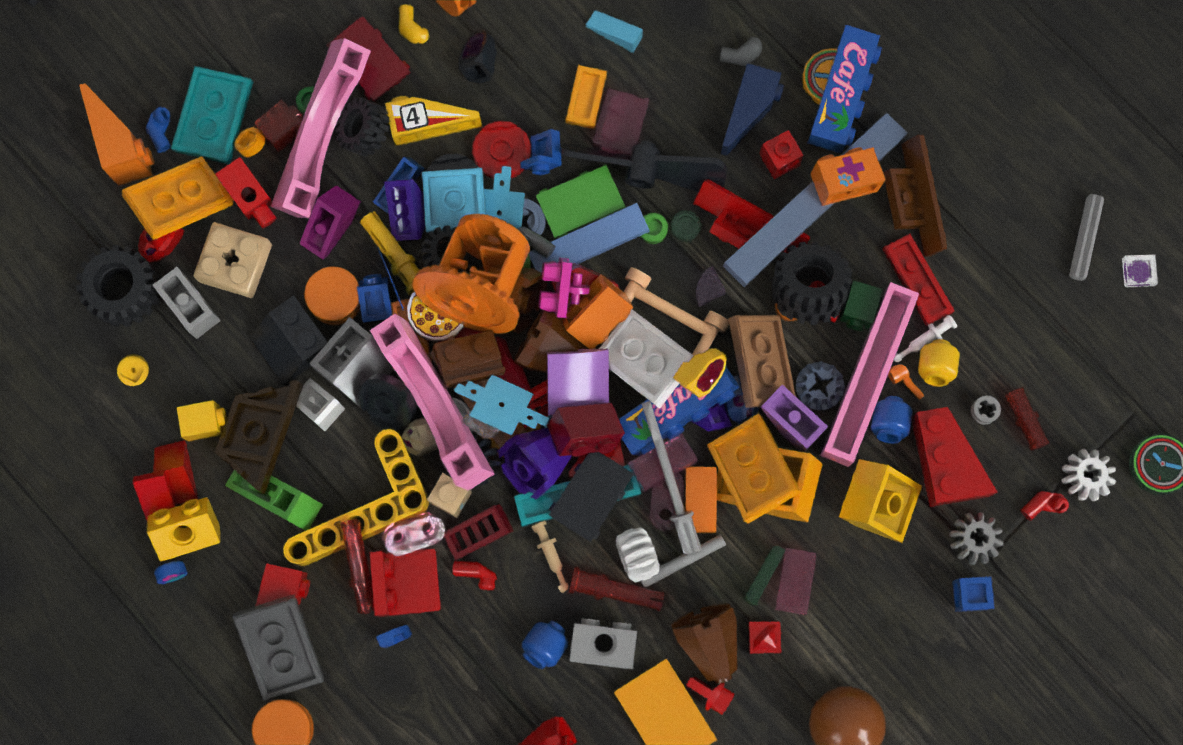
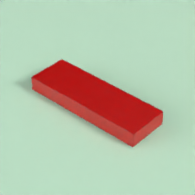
M911 234L886 245L882 249L902 285L919 293L915 307L926 327L955 311Z

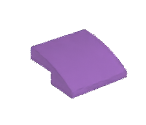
M577 349L578 352H547L548 415H554L559 407L609 403V349Z

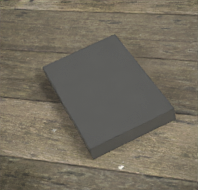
M295 594L233 614L234 622L263 701L324 682V676Z

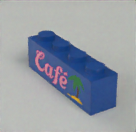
M848 25L845 26L807 143L840 154L845 145L851 146L856 133V129L851 126L854 117L860 118L865 101L860 100L862 91L868 92L874 75L868 72L871 63L877 64L882 47L877 46L880 35Z
M725 367L720 380L711 392L700 398L679 384L661 408H658L651 402L663 440L667 437L669 440L677 437L684 431L683 426L691 420L694 422L700 421L710 413L708 410L716 403L722 405L735 396L734 391L739 388V385L727 367ZM641 403L621 417L619 421L625 432L622 440L631 454L646 457L655 452L656 448Z

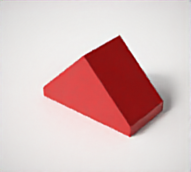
M183 440L156 447L154 450L153 472L165 471L176 504L180 505L191 499L199 500L186 441Z

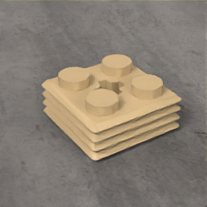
M214 222L209 230L193 277L199 283L253 298L272 244L265 237ZM236 255L239 261L232 262L231 266H229L227 259Z

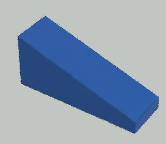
M403 157L387 181L413 179L415 181L425 168L412 158ZM384 185L373 203L388 213Z

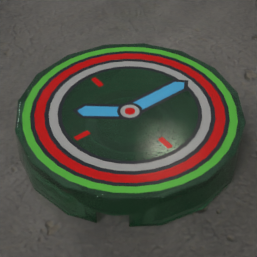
M1154 434L1142 439L1134 446L1129 457V470L1142 490L1153 495H1168L1183 488V442L1180 439L1169 434Z

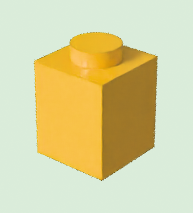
M215 401L177 407L181 437L185 440L194 441L222 434L227 416L225 409L220 408V405Z

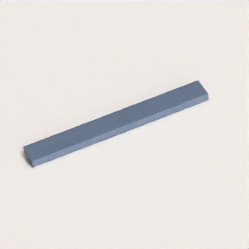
M886 113L842 155L854 148L861 147L864 150L873 147L878 161H880L908 133ZM812 181L723 264V267L745 287L834 203L822 206Z

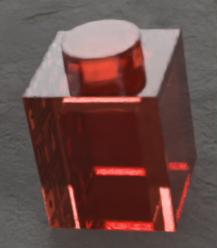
M281 100L254 123L267 141L279 153L296 139L303 116L293 104L288 107Z

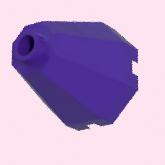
M548 428L515 435L498 450L499 459L502 456L505 458V463L501 465L505 476L519 493L525 495L527 492L533 493L531 498L536 500L554 485L572 455L559 456Z

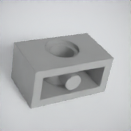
M178 267L153 284V287L186 330L196 339L221 321Z
M582 618L581 624L574 623L570 662L633 669L637 631L631 630V624L613 622L612 628L601 627L600 620ZM602 634L610 636L613 640L612 649L605 653L599 652L595 648V640Z

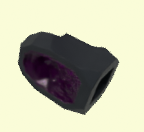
M483 30L474 33L465 42L459 56L458 69L468 81L480 84L491 80L495 71V57L497 53L495 39Z

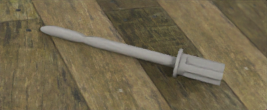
M650 401L644 402L642 407L676 515L671 516L669 519L675 524L683 553L691 554L702 549L692 520L694 512L685 511L652 404Z

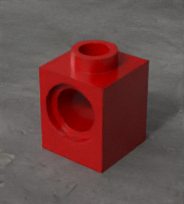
M789 130L763 143L759 154L773 179L799 167L804 156Z

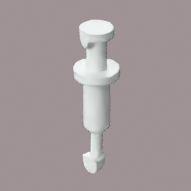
M947 315L943 318L944 322L935 327L932 323L929 324V330L911 341L906 350L900 354L896 353L893 361L900 362L909 353H917L924 345L936 339H942L941 334L951 327L955 329L957 327L956 322L950 315Z

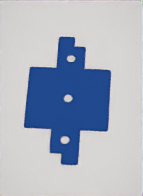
M379 249V253H380L381 259H382V261H383V263H384L385 269H386V271H387V273H388V276H389V278H390V281H391V284H392L393 289H394V291H395V294H396V296H397V298H398V301H399V303H400V305H401V308H402V310H403L402 303H401V301H400V298H399L398 293H397V291H396V288H395V286H394V284H393V281H392V279H391V276H390V273H389L388 268H387V266H386V263H385V261H384V259H383V256H382V254H381V252H380V249Z

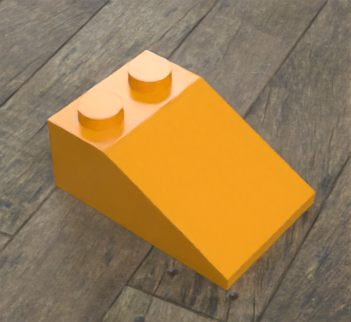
M779 448L801 493L766 514L808 523L823 464L811 453ZM718 469L717 501L736 505Z

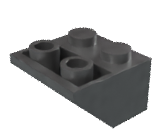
M350 317L310 362L315 371L360 408L358 398L360 386L371 375L379 373L390 375L394 370L383 355L374 337Z

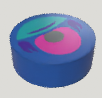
M182 561L163 564L154 571L158 584L171 583L188 574L185 563Z

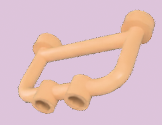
M630 267L625 276L629 283L624 293L628 296L630 302L635 297L703 335L692 355L701 354L708 350L718 332L725 333L730 325L728 319L713 311H709L705 320L702 321L649 292L646 288L651 278L636 268Z

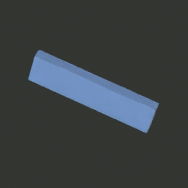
M635 203L551 241L556 247L549 258H545L536 250L530 251L529 255L535 270L542 272L543 262H559V257L569 258V262H572V264H580L648 233L650 230L638 204Z

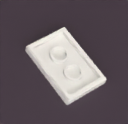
M634 310L630 311L626 320L615 327L599 348L609 349V369L658 408H661L679 385L673 379V376L681 364L689 362L694 356Z

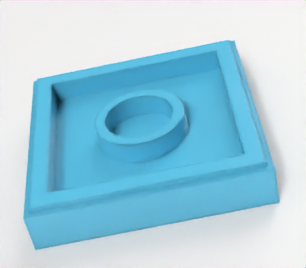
M482 168L422 172L426 232H433L437 227H440L442 230L444 226H450V231H452L454 227H457L459 220L463 216L486 214Z

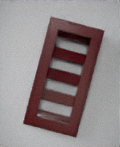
M498 504L443 532L442 535L456 561L512 533L514 530L502 506ZM493 515L500 529L499 531H496L490 516ZM480 521L483 522L489 534V536L486 538L479 526L478 522ZM470 526L478 540L475 544L467 530ZM460 532L467 546L465 549H462L455 535Z

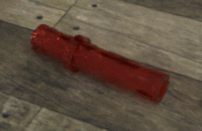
M350 519L340 523L351 575L349 586L354 590L357 612L365 614L370 613L369 607L374 611L372 576L369 573L360 520Z

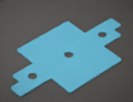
M502 166V172L495 173L493 190L484 189L486 215L502 219L515 228L522 227L525 194L509 191L511 167ZM501 180L504 181L503 186L500 185ZM498 210L502 212L500 216L497 215Z
M491 375L485 388L468 381L466 386L458 383L454 392L476 402L470 413L471 417L509 435L513 434L519 422L535 429L537 424L546 426L549 420L548 417L527 408L533 393L494 375ZM472 389L476 390L475 394L471 393ZM499 403H504V407H500ZM530 415V416L533 417V419H532V420H528V419H527V416Z

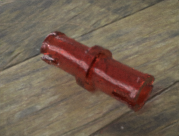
M1022 387L1006 394L1005 397L1017 419L1015 424L1017 427H1021L1030 450L1034 451L1049 444L1050 442L1047 440L1038 421L1040 416L1037 411H1033L1024 388Z

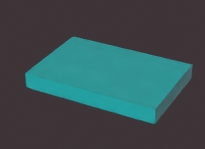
M195 66L171 146L173 152L195 157L202 156L204 159L230 164L235 149V140L239 135L253 85L252 79Z

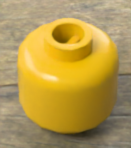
M936 339L924 345L920 350L919 375L929 385L937 387L948 385L958 375L959 351L949 341L943 339Z

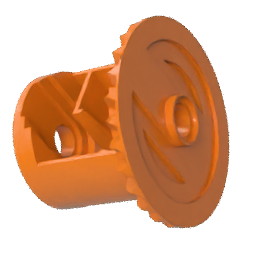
M486 214L465 215L459 220L439 266H427L419 270L413 279V289L419 299L434 312L460 323L466 328L481 332L493 330V333L510 332L516 327L520 316L517 305L514 304L510 296L530 252V245L517 228L502 219ZM466 252L482 261L484 271H479L472 266L470 275L465 271L462 273L458 272L459 269L466 270L468 268V261L463 260Z

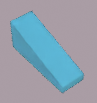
M596 10L586 24L588 29L632 53L642 39L643 29Z

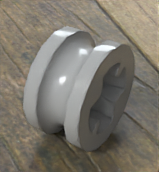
M982 396L974 401L970 412L974 421L987 425L999 417L1001 407L994 397ZM980 403H984L986 407H992L993 411L989 413L992 416L991 418H988L986 414L980 415L978 411L982 407Z

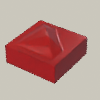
M780 621L748 622L749 654L781 653Z

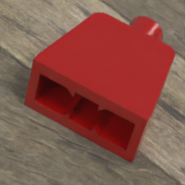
M241 157L215 174L248 220L254 217L261 228L264 229L277 219L268 207L272 204L270 197ZM249 195H256V199L254 201H246Z

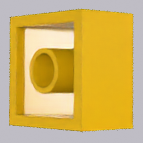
M859 459L839 517L856 527L903 543L922 485L889 465Z

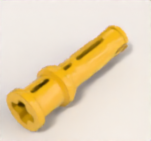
M376 212L367 214L361 219L360 224L390 262L393 275H398L407 287V294L411 295L414 292L413 279L419 271L415 264L416 259L414 256L405 253Z

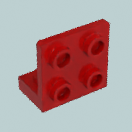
M435 549L396 553L370 552L375 616L385 617L440 611L441 603Z

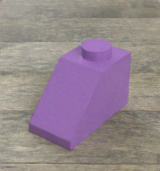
M783 384L761 406V409L779 433L800 452H805L828 427Z

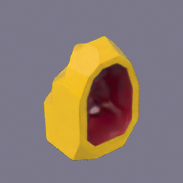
M709 348L704 353L694 355L689 362H683L673 376V379L700 398L710 393L720 380L726 367V357L718 349Z

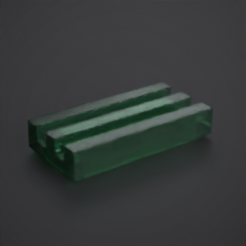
M778 545L771 548L746 593L744 602L753 607L757 604L786 551Z

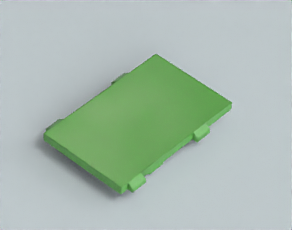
M607 165L591 172L585 171L580 173V176L549 190L547 188L538 191L539 194L535 195L554 238L565 236L571 231L626 208Z

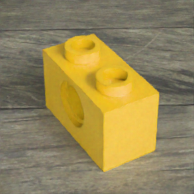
M208 497L199 500L191 499L183 505L171 509H160L148 516L147 534L160 562L220 543V525ZM178 526H187V528H179Z

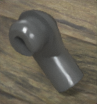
M751 37L738 49L722 47L720 61L746 66L747 63H751L761 54L762 43L760 39Z
M526 227L517 228L525 236L531 248L545 258L551 256L555 250V245Z

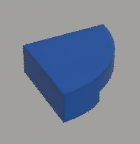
M404 625L378 635L376 638L380 647L388 648L410 638L412 632L409 625Z

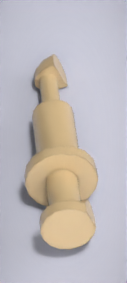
M542 521L531 526L533 531L538 533L541 541L537 548L543 549L551 571L557 574L561 584L558 588L560 592L564 593L569 587L562 575L561 570L563 566L553 544L557 540L556 538L550 540L544 526L547 523Z

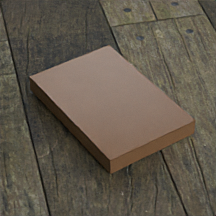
M735 315L728 318L745 408L761 407L782 384L796 396L780 315Z

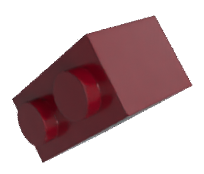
M612 403L559 407L547 424L559 456L573 455L578 457L586 453H609L616 448L625 434Z

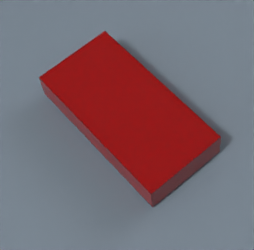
M164 470L133 477V485L146 520H148L149 515H152L157 510L177 507Z

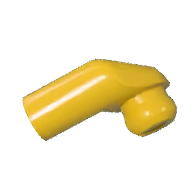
M401 5L399 7L400 34L411 43L424 44L429 38L428 30L421 28L420 25L414 22L413 6Z

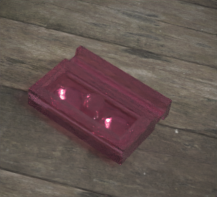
M608 88L593 139V147L630 155L631 147L638 144L649 99L638 98L636 95Z

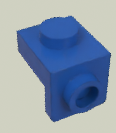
M549 129L531 136L532 158L521 161V168L531 170L534 175H545L550 173V169L561 166L560 131Z

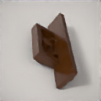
M916 135L901 144L906 168H890L883 172L886 179L885 184L895 230L919 229L924 256L931 257L947 249L946 234L942 224L940 206L937 200L924 135Z

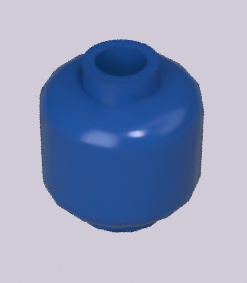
M888 396L878 401L871 418V431L877 436V439L889 444H896L905 439L910 434L911 407L903 402L902 398L897 396Z
M554 621L536 623L522 641L523 657L539 669L555 666L568 648V640L564 636V628Z

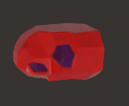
M180 228L152 240L144 229L139 239V252L148 262L160 261L173 251L185 231Z

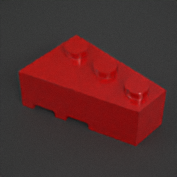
M948 407L920 411L912 416V425L930 507L990 497L998 493Z

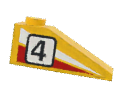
M399 96L392 99L391 102L385 103L392 137L396 146L482 127L479 112L417 97L409 98L408 96Z

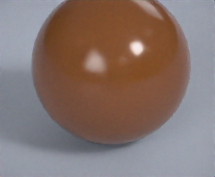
M841 686L827 691L816 701L810 714L809 730L815 745H881L885 737L886 720L880 704L872 695L857 687Z

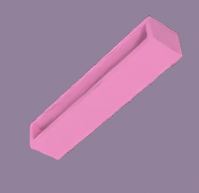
M892 282L884 291L874 322L870 327L820 456L846 467L854 463L919 293Z

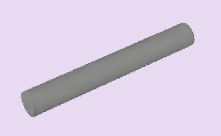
M720 534L701 544V550L691 554H682L659 566V573L640 582L646 588L724 547L726 543Z

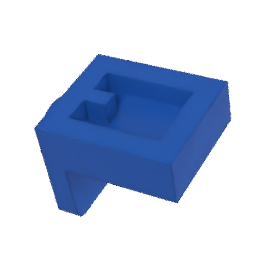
M380 274L364 276L363 280L358 282L359 286H357L363 323L388 319L392 316L388 277L381 278Z

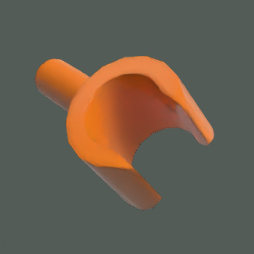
M899 364L891 367L888 377L893 384L903 381L918 400L924 397V394L909 377V371L906 366Z

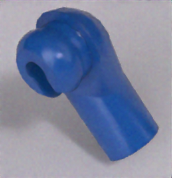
M165 107L156 108L151 113L146 125V132L158 153L165 152L171 147L165 136L170 122V112Z

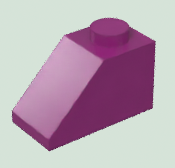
M337 185L321 195L316 200L299 244L324 260L351 225L361 201Z

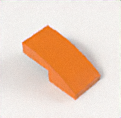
M686 467L685 511L694 512L692 520L697 533H716L717 467Z

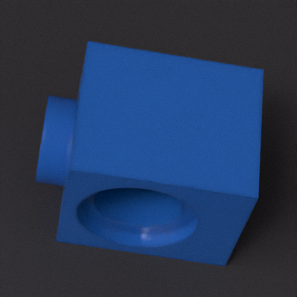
M991 577L960 578L952 581L955 612L994 609Z

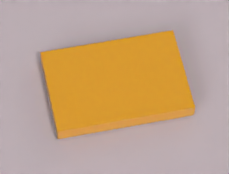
M202 156L122 189V197L152 240L233 205V198Z
M759 413L707 444L746 523L749 524L801 493L772 434Z
M667 659L614 692L646 745H710L717 740Z

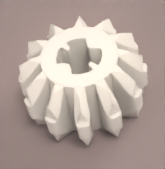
M1086 449L1078 451V456L1070 455L1068 461L1071 465L1062 466V471L1069 474V476L1062 479V483L1067 484L1071 482L1072 484L1068 489V493L1073 494L1079 491L1078 498L1081 501L1086 500L1088 496L1091 501L1099 500V494L1103 496L1108 495L1110 491L1107 486H1112L1116 482L1114 478L1108 476V474L1115 472L1116 468L1112 466L1107 468L1105 465L1109 462L1110 458L1104 456L1099 460V451L1096 449L1092 450L1090 454ZM1084 472H1092L1094 478H1085Z
M640 527L632 528L617 536L616 547L629 579L634 582L645 581L659 573L660 564L657 559L658 556L650 537H648L647 531Z

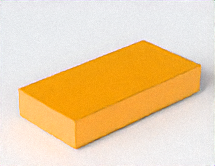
M578 65L566 116L567 124L595 129L607 71Z

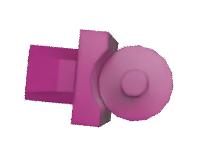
M559 257V262H543L542 280L555 281L557 284L556 292L540 291L538 306L542 310L554 312L557 317L566 318L569 293H571L570 303L578 305L580 303V294H589L590 286L582 284L583 274L574 273L573 283H570L572 262H569V258Z

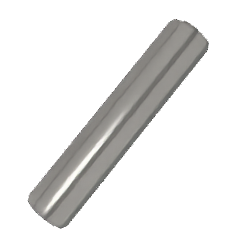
M1089 194L1086 198L1069 273L1070 278L1074 280L1084 281L1088 275L1104 198L1100 195Z

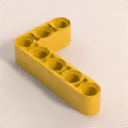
M391 429L382 430L378 433L374 442L375 449L394 492L291 537L287 540L283 549L284 556L288 561L299 566L309 565L426 512L429 506L428 495L411 455L407 451L403 439L398 432ZM388 438H396L398 441L396 449L392 452L383 451V443ZM402 465L408 466L410 469L408 477L404 480L395 479L394 473L396 468ZM412 493H419L422 497L421 504L417 508H408L406 504L408 496ZM386 505L392 506L393 516L387 521H380L378 518L380 508ZM355 518H362L365 523L364 529L360 533L353 534L350 531V523ZM332 530L336 534V540L331 546L326 547L322 544V535L326 531ZM299 543H305L307 546L306 555L302 559H295L293 555L294 547Z

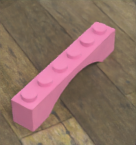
M345 38L331 42L273 198L272 208L296 218H310L320 190L323 162L332 133L348 98L361 79L371 52L370 50Z
M394 314L370 331L383 355L410 390L423 413L437 443L441 459L455 485L469 491L494 475L492 468L448 390L445 389L444 383L410 323L399 315Z

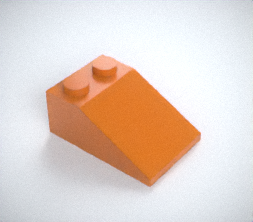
M85 83L79 85L102 169L118 186L153 176L150 165H154L153 156L148 147L145 148L142 139H137Z

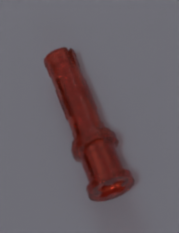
M575 566L569 588L570 594L580 592L592 595L594 600L598 601L599 599L602 600L603 597L661 611L663 603L650 600V598L664 600L665 592L607 579L608 575H605V573L600 572L599 575L581 571L580 567Z

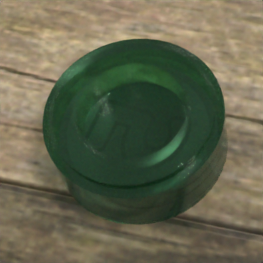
M683 210L674 215L671 221V232L676 239L689 242L694 240L700 233L701 221L697 214L689 210Z

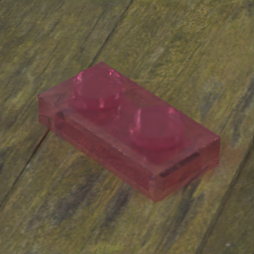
M682 433L664 443L674 475L697 463L698 459ZM656 448L628 463V467L644 492L665 481Z
M785 548L775 610L807 615L817 553Z

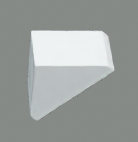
M311 378L303 385L296 405L324 431L345 410L333 396Z

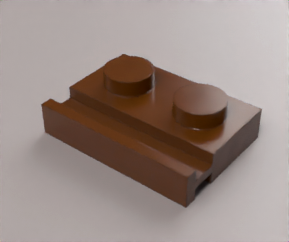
M493 330L433 345V351L440 374L443 377L445 389L455 387L458 383L464 385L468 381L476 382L489 379L491 375L497 377L505 373Z

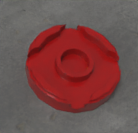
M496 121L487 124L476 135L473 141L472 154L475 164L483 169L484 175L494 179L495 173L502 172V166L511 167V178H514L525 170L521 168L520 162L531 158V144L528 135L524 130L522 131L521 128L517 127L516 124L508 121Z

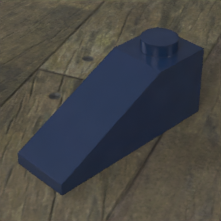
M747 63L722 145L721 155L727 156L771 110L773 101H780L784 84L779 83L780 72Z

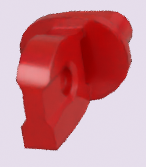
M691 677L686 686L708 699L705 707L706 711L711 708L723 715L735 693L723 687L725 683H720L714 689L702 680Z

